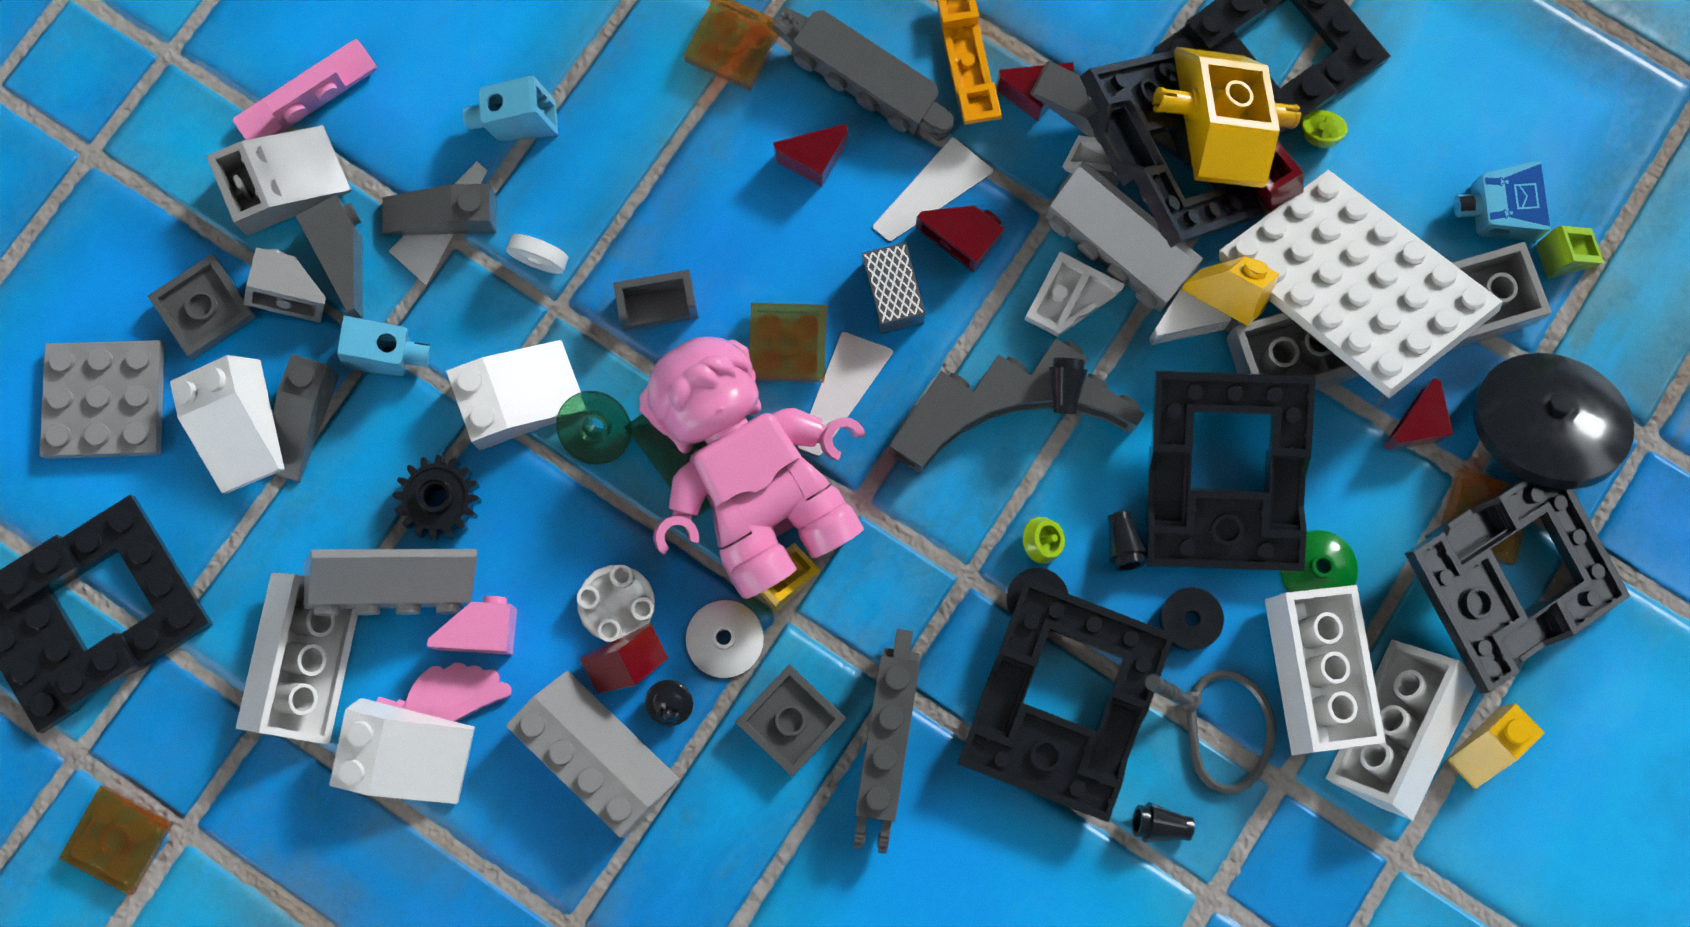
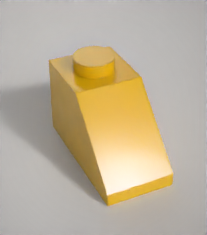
M1244 256L1200 269L1183 284L1181 290L1249 326L1265 311L1271 292L1280 274L1268 268L1264 262Z
M1517 703L1500 706L1446 760L1473 789H1477L1516 762L1545 732Z

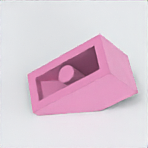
M483 596V602H470L430 636L427 647L439 651L513 655L517 608L507 604V598Z

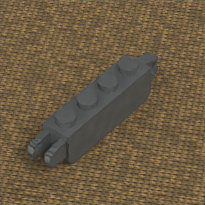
M787 7L780 12L773 23L772 30L792 47L791 55L800 67L807 71L815 70L825 77V81L832 88L840 92L847 91L856 97V101L861 107L870 112L876 110L888 118V123L900 132L908 131L915 135L919 129L928 136H933V139L936 138L937 141L939 139L942 141L947 136L949 137V131L953 128L955 118H953V114H950V111H946V108L936 102L938 97L936 83L824 10L813 12L809 18Z
M897 629L894 649L884 648L883 656L881 655L855 811V816H858L853 848L862 850L867 833L865 830L867 818L882 820L877 847L879 853L887 854L891 824L896 820L920 662H918L919 653L910 652L913 631Z

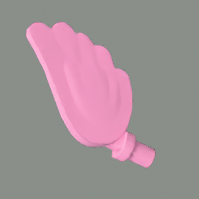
M456 662L445 669L439 666H431L422 673L411 687L406 701L399 699L395 702L378 697L376 702L458 722L486 706L509 698L512 695V687L508 683L500 682L499 673L495 670H483L476 665L466 667L463 663Z

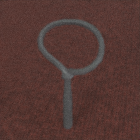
M1217 670L1202 676L1193 688V691L1184 692L1175 684L1157 675H1149L1146 678L1145 685L1147 689L1169 700L1179 702L1180 706L1186 710L1189 753L1194 771L1206 787L1219 794H1239L1250 788L1261 777L1273 752L1276 725L1272 708L1265 694L1253 681L1234 671ZM1217 679H1231L1249 689L1257 698L1266 721V741L1263 753L1255 769L1243 781L1235 785H1223L1213 780L1204 769L1199 750L1196 708L1202 702L1203 689L1209 682Z

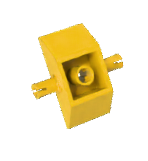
M1176 47L1174 57L1180 91L1158 87L1154 92L1152 105H1155L1153 107L1154 112L1183 115L1194 180L1264 188L1267 185L1280 132L1279 127L1295 129L1299 124L1301 112L1293 111H1298L1300 107L1295 104L1275 103L1268 65L1241 55Z

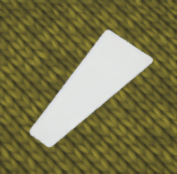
M951 138L874 223L873 228L888 241H892L916 225V218L921 211L940 209L992 174L993 169L956 138Z
M842 332L810 414L821 418L824 425L835 419L847 418L889 360L893 350ZM838 428V429L835 431V433L833 434V437L835 436V434L838 432V430H839L840 428ZM819 443L815 447L798 446L799 449L818 456L823 453Z

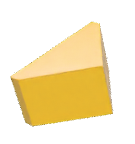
M795 543L786 548V551L796 566V571L771 588L759 593L776 612L785 606L821 571Z

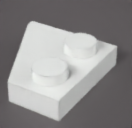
M1059 252L1024 320L1059 337L1119 295L1125 284Z

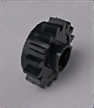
M441 455L436 456L434 464H431L425 457L420 458L421 468L417 470L413 466L408 465L407 470L411 476L408 479L400 477L397 479V482L404 488L403 491L393 493V497L402 502V505L394 509L395 513L399 516H407L402 523L403 526L408 530L416 526L415 535L423 538L429 532L430 539L435 542L439 541L441 534H445L449 539H454L455 530L460 528L466 532L468 530L467 520L469 518L477 519L478 517L473 508L474 505L481 504L482 499L474 495L473 492L479 489L480 485L476 480L467 481L471 477L472 472L467 467L458 471L460 462L455 458H452L448 465H446L445 459ZM445 490L446 499L443 504L438 507H431V496L436 491Z

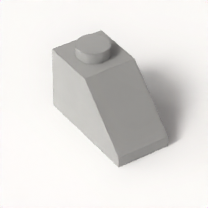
M256 247L246 284L244 305L321 323L326 297L296 257L286 255L280 250H265Z

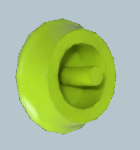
M1326 110L1313 111L1301 121L1305 139L1310 144L1319 148L1334 147L1340 140L1345 138L1348 132L1344 119L1336 113Z
M1038 516L1026 524L1023 531V545L1026 553L1033 561L1038 564H1049L1063 551L1065 536L1058 523L1046 517Z

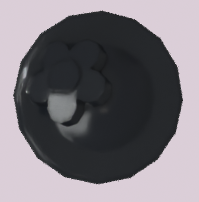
M659 681L652 685L646 693L645 706L647 713L659 724L666 726L679 725L688 719L693 710L694 703L691 693L678 681Z

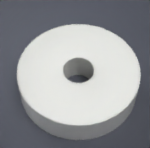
M512 234L506 248V252L516 260L533 268L554 274H562L569 259L568 255L559 248L540 239L522 234Z

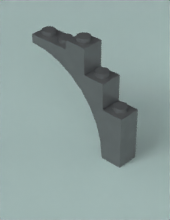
M1056 338L1032 375L1025 372L1027 370L1026 366L1017 359L1010 356L1005 359L998 355L974 391L968 389L970 384L961 376L955 373L947 375L940 371L891 443L889 454L921 474L939 451L962 433L989 419L1016 411L1054 409L1049 367H1053V358L1085 360L1084 366L1088 358L1083 356V350L1076 344L1067 340L1061 342ZM1089 373L1085 378L1077 412L1105 420L1132 434L1145 413L1139 410L1140 405L1126 395L1121 394L1117 396L1106 389L1108 385L1105 381Z

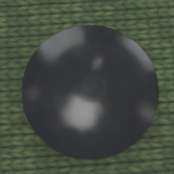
M1529 353L1509 358L1495 366L1487 374L1474 399V425L1486 450L1508 471L1540 486L1555 489H1579L1598 484L1617 471L1627 457L1634 440L1633 417L1620 391L1597 370L1569 357L1550 353Z

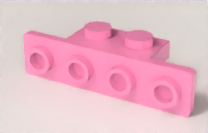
M354 39L235 116L233 122L245 140L280 134L375 72L377 66L359 40Z

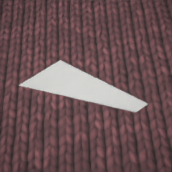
M476 161L455 184H481L487 170ZM453 234L404 235L388 252L427 285Z

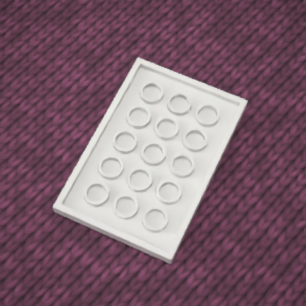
M1327 170L1304 187L1303 193L1284 202L1223 247L1219 253V260L1222 263L1247 256L1264 262L1268 268L1279 273L1280 275L1271 292L1269 301L1388 398L1396 394L1498 313L1503 302L1330 170Z

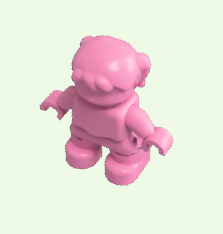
M698 337L681 344L663 355L652 370L648 386L641 392L639 398L640 412L663 435L668 436L675 443L679 451L687 454L692 450L693 444L704 440L707 444L694 452L690 457V462L680 468L673 477L668 508L672 509L673 513L672 516L664 518L657 524L654 531V543L660 553L664 555L669 549L665 542V533L674 525L683 526L687 531L688 540L699 543V533L691 519L692 515L698 516L703 501L707 497L711 505L717 545L722 549L719 550L722 565L739 595L748 599L771 588L796 571L797 568L783 545L778 544L776 537L795 527L798 530V536L811 558L820 557L836 549L864 530L855 511L849 504H846L839 489L829 485V481L801 457L794 445L815 447L819 443L824 454L837 461L840 459L841 451L837 450L832 442L835 431L838 428H844L848 430L852 438L865 437V431L859 422L851 418L835 419L824 425L821 418L796 408L782 409L772 414L764 413L748 421L746 419L748 414L755 416L761 411V403L758 399L759 392L755 383L756 374L750 360L748 348L736 340L727 341L717 337Z

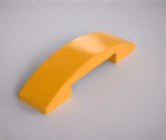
M937 0L949 71L964 125L1001 119L1002 114L995 83L991 80L980 32L976 0Z

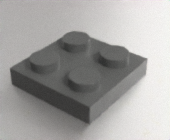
M213 254L148 295V298L186 355L192 360L257 318L250 306L244 305V297Z
M789 664L735 723L793 777L847 718Z

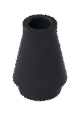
M1063 357L1053 358V367H1049L1054 402L1053 413L1077 414L1078 402L1088 372L1087 369H1084L1085 360Z
M1120 511L1109 515V561L1114 563L1115 570L1129 571L1144 566L1146 564L1145 556L1148 552L1132 520L1131 512Z
M1148 802L1146 805H1137L1132 819V832L1135 837H1141L1143 842L1190 841L1193 837L1195 829L1193 817L1181 815L1151 802Z

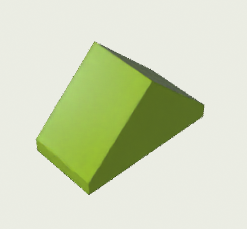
M1561 225L1554 228L1535 244L1547 279L1604 264L1591 228Z

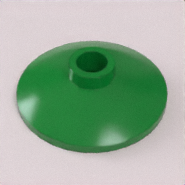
M1313 530L1308 531L1306 536L1305 571H1280V575L1288 592L1355 585L1357 580L1358 565L1353 550L1342 538L1328 531ZM1318 560H1323L1328 564L1327 573H1320L1317 570L1316 563Z

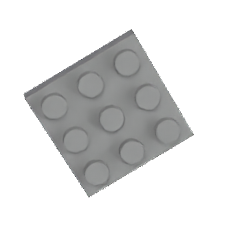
M160 340L45 344L40 456L45 459L161 455L165 344Z

